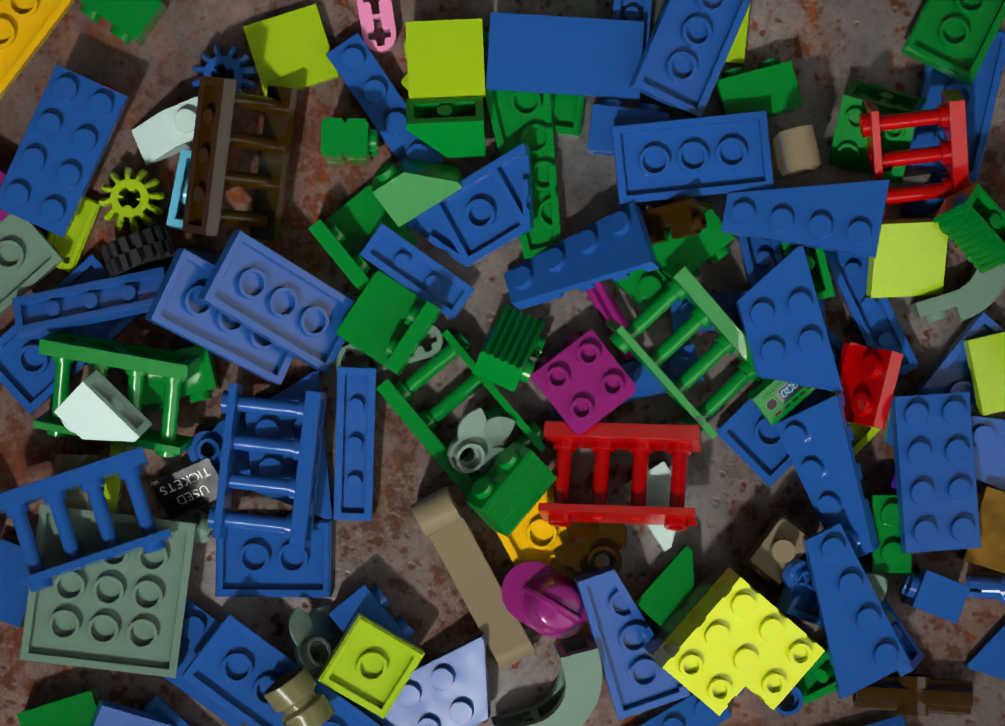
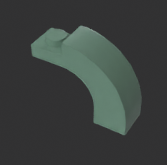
M972 263L968 277L957 289L950 293L911 304L910 308L914 320L925 317L927 324L949 317L947 309L950 308L955 323L979 314L990 306L1005 288V264L988 272L979 273V268H974V263Z
M588 633L554 642L558 677L552 691L545 699L533 706L491 717L492 725L582 726L593 712L602 686L601 659L592 635Z

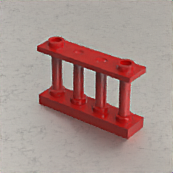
M957 89L941 91L942 104H937L936 109L879 116V110L872 100L864 101L865 113L859 114V127L861 136L867 137L869 181L883 180V168L936 161H940L941 165L945 164L946 178H941L939 183L888 189L886 205L942 198L945 201L949 195L952 196L955 192L957 193L965 187H969L965 99ZM938 124L939 128L943 127L944 141H940L938 146L883 153L881 151L880 131ZM884 211L883 220H886V213H885V211Z
M545 421L544 438L548 447L557 451L555 469L557 479L554 483L553 503L538 504V511L543 521H548L549 525L556 527H568L571 525V522L664 525L665 529L671 531L687 530L688 526H697L698 518L695 508H685L688 456L692 452H701L702 435L699 425L596 423L583 434L578 435L570 429L566 422ZM576 448L591 449L595 452L592 505L569 504L572 453L576 451ZM615 449L630 450L633 453L630 506L607 505L610 454L614 453ZM653 451H668L672 455L669 507L646 506L649 455Z

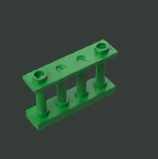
M672 260L662 269L664 274L670 279L666 283L668 288L625 328L612 318L607 320L605 324L613 332L609 339L623 354L630 351L686 415L681 420L686 425H699L700 431L713 440L718 433L710 426L707 420L749 381L752 383L755 380L763 382L766 378L756 377L745 335L684 265ZM686 298L694 307L690 311L691 316L648 355L635 339L678 299L682 301ZM710 325L718 334L714 338L715 343L672 383L659 367L701 327L706 329ZM734 353L741 361L737 366L739 370L696 410L683 394L725 354L730 356Z
M446 329L441 334L449 343L405 381L401 382L399 380L393 384L389 379H386L376 389L467 497L470 495L473 484L485 475L478 470L472 473L456 471L449 464L447 458L448 448L453 441L448 439L442 443L433 431L438 428L437 423L482 385L486 387L498 402L485 413L486 419L495 415H509L522 430V433L504 448L509 447L512 443L526 448L533 444L541 452L546 448L541 442L545 438L544 432L533 419L526 424L492 382L475 374L470 375L429 411L423 410L419 414L409 403L414 398L412 394L458 355L471 371H473L476 364L468 355V352L473 348L459 331L452 335Z
M63 331L51 332L40 338L39 354L52 356V360L56 362L52 411L48 410L34 420L33 428L47 430V434L54 437L78 436L62 424L61 418L54 411L69 396L71 363L81 361L88 363V366L92 368V373L98 370L106 379L108 369L112 367L125 369V373L129 375L127 399L140 412L142 410L144 376L148 374L162 376V380L165 381L161 431L147 429L135 442H107L156 450V454L162 457H176L193 444V437L177 434L181 383L199 371L200 356Z

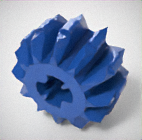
M215 45L214 53L216 57L211 59L208 53L202 52L200 56L207 63L206 66L193 65L192 70L195 73L209 77H221L219 71L227 69L230 74L234 75L233 79L237 80L236 92L244 93L242 91L244 88L255 90L257 87L255 82L246 79L257 74L256 68L254 66L245 67L250 60L247 53L241 54L236 58V46L231 45L227 50L226 56H224L221 46ZM200 78L192 81L194 88H199Z

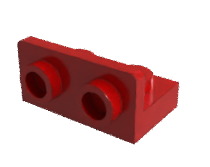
M844 342L837 368L843 391L831 392L830 398L843 392L846 406L843 407L846 422L882 430L885 429L903 354L891 350L866 347L854 342Z

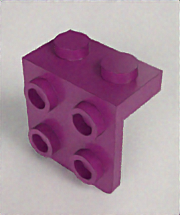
M592 329L584 335L580 330L562 343L565 349L554 358L550 353L544 356L535 364L533 368L534 373L530 375V381L538 392H543L570 429L578 435L583 434L636 392V386Z

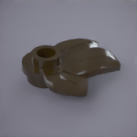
M571 522V525L566 527L569 542L554 549V554L559 563L571 572L586 571L588 573L599 569L595 565L597 555L606 554L609 557V565H612L618 574L622 565L619 551L627 540L625 524Z

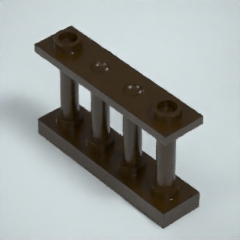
M201 76L182 231L218 236L219 224L251 227L250 237L279 242L283 224L282 214L294 117L297 110L298 89L268 85L266 97L236 92L237 80ZM240 108L265 112L262 135L231 131L233 109ZM229 147L260 150L258 172L226 170ZM224 185L254 188L253 212L222 209Z

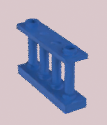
M229 383L228 391L224 390L221 398V413L226 414L216 506L210 507L208 515V528L213 529L212 538H227L228 528L232 527L284 533L285 537L290 538L289 546L311 547L327 393L306 391L305 399L300 398L299 402L243 396L244 385ZM241 412L297 417V421L302 422L301 437H295V440L239 435ZM237 450L293 456V460H298L297 475H292L290 479L235 473ZM233 489L288 494L289 499H294L292 514H287L286 518L230 512Z
M142 447L0 493V514L6 513L7 518H12L30 574L29 576L17 579L19 587H30L31 593L54 586L53 578L142 548L145 555L167 548L165 541L173 538L171 530L166 529L158 532L140 478V474L143 473L141 467L149 465ZM119 475L120 480H125L143 535L142 538L121 545L102 489L105 486L104 479ZM80 487L83 493L87 492L105 550L85 557L82 556L64 501L68 498L66 492ZM41 500L44 501L45 505L50 506L67 558V563L46 570L26 513L30 511L29 504Z

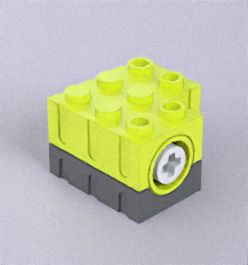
M720 560L712 569L713 572L707 579L702 580L686 599L687 602L681 609L678 608L663 625L662 631L655 639L652 638L644 648L663 669L719 716L728 707L727 704L734 696L737 697L745 686L771 709L775 710L825 650Z

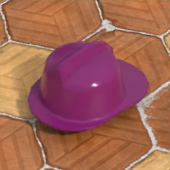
M538 561L518 564L506 574L501 587L502 600L506 609L519 621L552 639H566L577 634L585 625L587 618L577 584L573 580Z

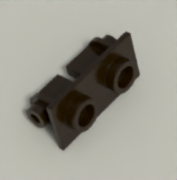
M679 196L671 200L672 204L664 206L651 204L641 206L640 208L651 243L656 245L668 242L667 227H670L671 238L675 240L700 234L701 230L707 227L706 218L700 212L710 210V206L695 200L693 196Z

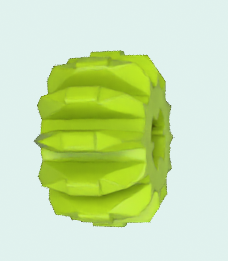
M125 167L124 180L116 172L111 173V179L116 185L113 188L107 184H102L101 190L110 194V198L100 199L99 205L102 207H112L105 213L104 218L107 221H112L118 217L116 228L121 231L124 230L129 222L131 231L139 232V220L141 219L146 226L152 227L154 223L148 216L149 213L153 212L160 216L163 214V210L155 206L154 202L165 200V194L161 192L152 193L160 185L159 180L154 178L146 182L148 171L145 169H141L135 178L133 169ZM130 191L135 195L139 193L141 195V198H136L140 202L136 208L130 205L124 206V201H128L125 195Z

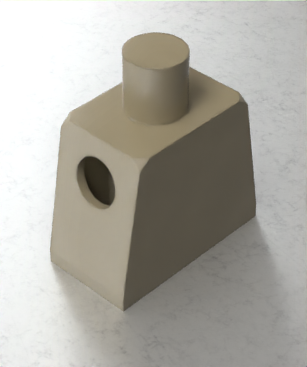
M781 508L738 566L768 589L778 586L782 583V574L787 564L793 559L801 558L805 550L802 540L812 536L813 531Z

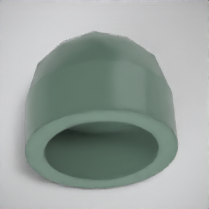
M201 510L194 511L185 521L196 523L194 542L197 544L209 542L211 539L208 537L210 531L213 532V529L208 528V515Z

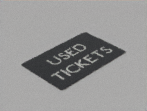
M206 458L156 480L150 485L167 515L172 519L216 500L219 476L210 460Z

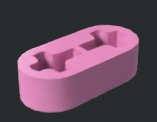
M357 0L364 43L375 54L390 52L397 42L392 0L379 1V14H373L369 2ZM381 20L383 31L391 33V37L385 38V45L378 46L376 40H369V35L375 34L374 21Z

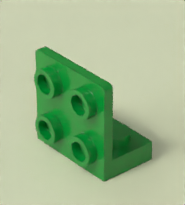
M853 79L842 97L828 162L831 165L869 175L867 137L861 136L859 127V114L865 113L864 101L872 100L878 108L880 116L925 110L927 99ZM916 127L880 131L882 153L911 149ZM907 165L883 168V179L901 183Z
M371 185L364 188L324 222L319 219L308 228L359 291L367 286L376 271L383 272L358 254L380 222L412 245H417V240L405 225L398 228L372 193L373 186Z
M376 271L337 329L336 334L400 376L442 311L383 272Z

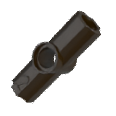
M896 674V677L885 676L853 693V707L857 709L893 710L896 714L928 716L929 713L971 715L973 706L972 682L931 679V676L920 674H906L902 677L900 674Z

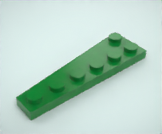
M489 32L483 33L485 90L487 78ZM486 90L485 100L499 157L522 143H526L530 148L534 229L519 237L524 260H529L561 242L551 95Z

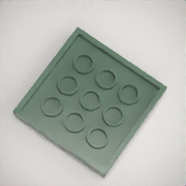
M40 504L35 540L46 570L67 563V558L50 506ZM67 507L82 556L85 557L105 550L93 510ZM110 512L120 545L143 537L136 515ZM154 518L158 532L166 529L171 530L173 538L165 541L167 548L146 555L142 548L53 578L54 586L31 593L29 587L19 660L176 678L196 523Z

